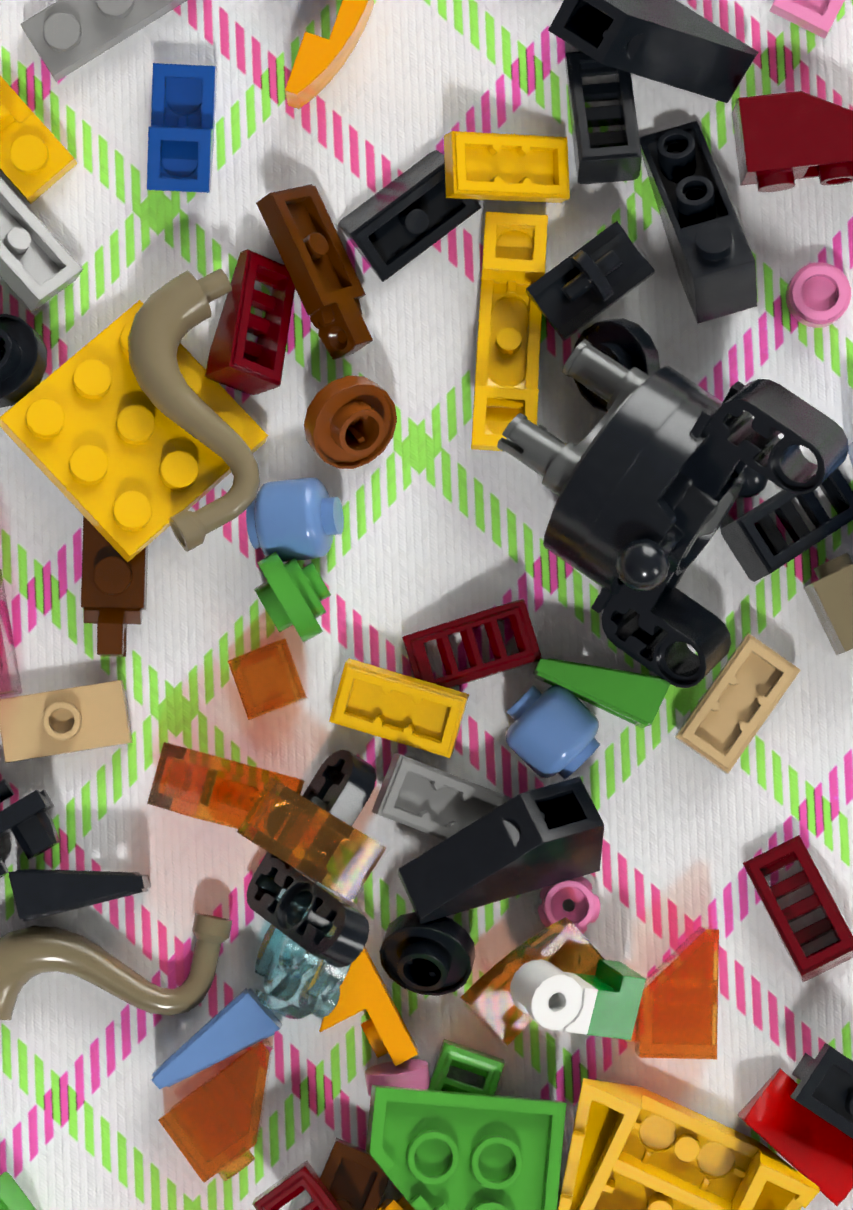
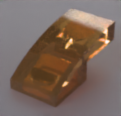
M272 777L237 831L243 837L352 902L357 897L386 849L385 846Z
M566 917L543 929L511 951L460 997L487 1028L507 1046L533 1020L529 1014L523 1013L513 1004L510 995V984L513 976L523 964L531 960L542 959L552 963L563 972L595 975L598 960L604 959L573 922Z

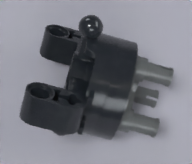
M584 339L576 346L567 359L562 373L568 377L571 376L594 394L608 402L606 407L608 411L599 423L577 445L573 442L566 444L548 432L544 426L535 425L524 414L519 413L502 433L507 439L502 437L498 441L497 447L543 477L542 485L559 496L545 531L544 547L602 587L591 608L597 613L604 609L601 620L602 628L607 638L616 647L660 678L676 687L689 688L697 685L728 654L731 640L726 625L716 615L676 588L687 567L708 544L729 513L737 497L742 499L760 494L765 489L768 480L792 494H807L814 491L846 460L849 451L848 439L843 429L834 420L782 385L769 379H757L746 385L738 381L730 388L722 402L670 366L659 369L651 376L637 367L628 370ZM780 433L784 435L782 439L778 438ZM800 445L808 448L815 455L817 464L808 461L803 456ZM687 644L691 645L696 650L697 654H694L688 648Z

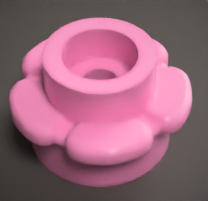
M581 876L542 888L540 891L542 904L538 907V914L545 927L549 930L557 929L565 937H576L585 933L587 925L590 922H595L600 913V900L597 895L592 893V884ZM566 899L574 901L575 907L572 911H565L562 904Z

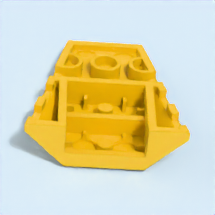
M586 1078L582 1080L558 1210H800L802 1207L806 1208L820 1192L819 1187L756 1139L643 1087Z

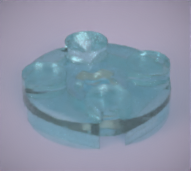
M309 906L308 909L306 910V912H305L303 918L306 916V914H307V912H308L310 906ZM271 924L262 940L256 958L255 973L264 977L263 987L265 991L264 993L256 989L258 1000L268 1009L290 1019H302L310 1014L323 1018L329 1015L336 1007L340 997V985L344 981L351 964L342 968L334 967L307 952ZM334 925L328 933L331 937L337 929Z

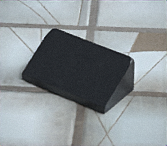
M435 150L339 222V226L378 278L384 282L482 207L477 199L446 198L444 155Z

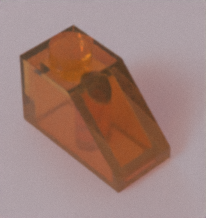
M164 742L147 804L193 818L278 838L283 826L299 802L304 780Z
M700 926L646 978L631 1040H624V1042H635V1053L639 1058L717 1059L719 929Z
M267 1038L247 1050L164 1112L158 1119L204 1183L217 1173L225 1182L255 1159L249 1149L257 1143L260 1137L273 1046Z

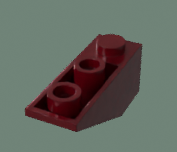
M803 91L738 98L732 111L740 186L757 184L759 192H777L793 188L796 179L819 177L821 185H839L853 181L852 110Z

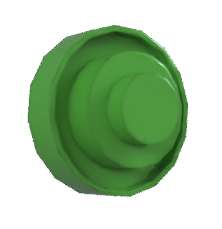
M277 552L257 562L267 582L256 587L254 590L279 633L293 625L304 643L322 633L323 630L316 618L326 613L320 601L331 596L313 563L301 568L294 558L283 564Z

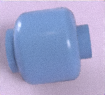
M310 477L272 481L263 484L257 493L256 499L246 510V523L250 542L255 549L261 548L266 557L277 552L282 562H287L294 558L297 561L317 559L325 556L331 548L334 535H339L343 532L344 515L340 499L337 496L330 497L325 485L319 479Z
M533 685L506 711L515 720L506 732L505 737L508 746L542 778L553 777L558 773L565 780L600 746V743L594 738L599 728V721L596 716L571 691L559 685L551 686L543 693Z

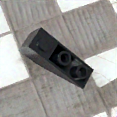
M564 0L548 31L600 64L725 103L729 102L758 54V51L677 0Z
M693 121L639 137L641 154L675 266L697 324L757 307L755 259L698 122Z
M579 776L520 793L399 868L398 875L420 924L600 871L604 823Z

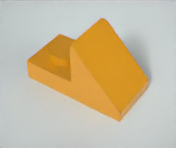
M364 946L363 951L355 961L339 969L319 1032L366 1009L371 1019L361 1023V1027L377 1058L389 1053L394 1065L397 1066L418 1055V1048Z

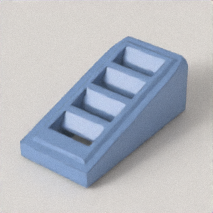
M245 988L153 1072L151 1080L159 1089L166 1086L170 1087L274 1035L276 1031L281 1029L282 1023L251 988L249 990Z

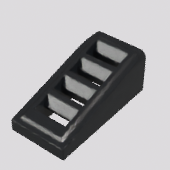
M581 51L565 53L578 183L596 184L637 179L640 175L642 154L631 73L600 64ZM616 74L617 82L582 85L581 77ZM619 101V105L585 108V102ZM621 125V130L588 132L590 127Z
M838 468L819 486L837 512V515L831 519L813 491L807 494H792L786 490H781L721 529L722 537L751 581L755 582L769 575L853 520V491ZM793 498H797L815 526V529L812 531L808 529L792 504L791 500ZM773 511L776 513L794 541L793 543L787 544L769 516L770 513Z
M19 869L9 872L18 916L24 922L146 892L151 887L148 875H141L139 872Z

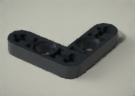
M347 750L334 752L321 765L254 873L247 890V903L253 911L307 952L337 968L348 966L356 960L363 951L369 934V923L366 917L318 883L321 875L370 798L375 786L376 773L372 765ZM282 889H285L286 891L281 896V898H279L278 896L280 894V891ZM310 906V908H309V910H308L306 916L303 918V916H304L306 910H307L308 907ZM334 925L337 929L331 937L328 933Z

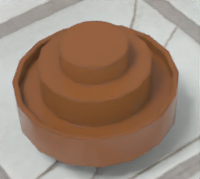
M345 376L331 381L316 394L307 408L304 421L306 441L324 462L336 468L354 469L368 464L384 452L393 438L397 423L395 404L383 388L364 376Z

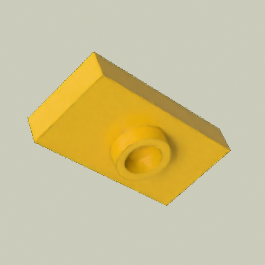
M451 131L444 135L446 198L562 203L570 199L567 137Z
M349 658L344 665L329 722L450 758L454 751L469 694Z

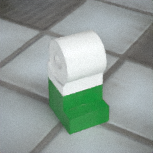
M539 959L523 964L516 971L510 984V995L513 1004L520 1011L529 1014L540 1026L550 1030L631 1040L646 978L619 961L599 959L594 976L563 972L552 963Z

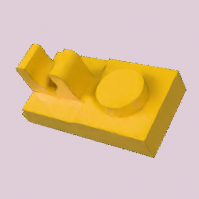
M0 76V170L25 199L32 204L77 165V162Z

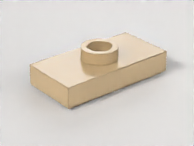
M747 634L675 735V738L724 773H729L796 678L800 669L751 634Z
M122 680L0 699V732L5 763L133 743Z

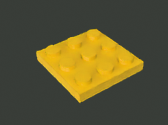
M140 300L0 417L1 429L127 562L132 560L170 526V517L183 510H189L231 473L230 467L220 456L166 417L153 405L140 388L129 364L128 352L129 332L135 314L143 305ZM180 343L177 361L180 372L188 386L243 439L253 454L266 442L268 435L218 382L205 377L206 369Z

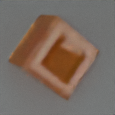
M286 638L228 660L248 720L308 699Z

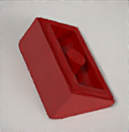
M779 1068L738 1113V1116L795 1169L815 1183L820 1191L838 1207L853 1188V1139L792 1099L790 1096L798 1084Z

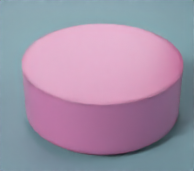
M823 262L811 263L802 267L793 276L786 291V303L792 316L801 324L813 328L826 327L836 322L847 310L851 300V287L847 277L837 267Z
M409 1059L397 1066L391 1061L365 1070L369 1096H371L372 1085L428 1089L431 1082L428 1062L425 1060Z

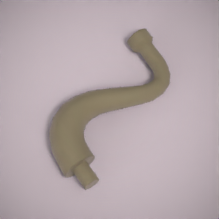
M218 269L199 280H196L189 271H185L151 294L135 314L128 336L129 364L142 391L166 417L220 456L230 467L234 476L233 485L224 496L195 512L183 510L169 518V523L175 537L187 552L203 544L206 534L242 514L255 500L260 485L258 464L249 446L188 386L180 372L177 361L178 346L182 338L190 329L211 317L212 312L209 303L232 291L230 281L222 269Z
M195 913L192 932L197 939L190 972L184 983L174 989L162 988L150 983L94 942L59 927L34 925L10 931L0 938V1020L12 1019L15 1003L23 986L32 977L46 972H61L75 975L148 1013L172 1016L189 1012L203 1001L211 988L215 977L221 943L230 936L232 920Z

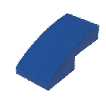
M153 63L151 126L148 127L147 190L210 193L215 130L217 66Z

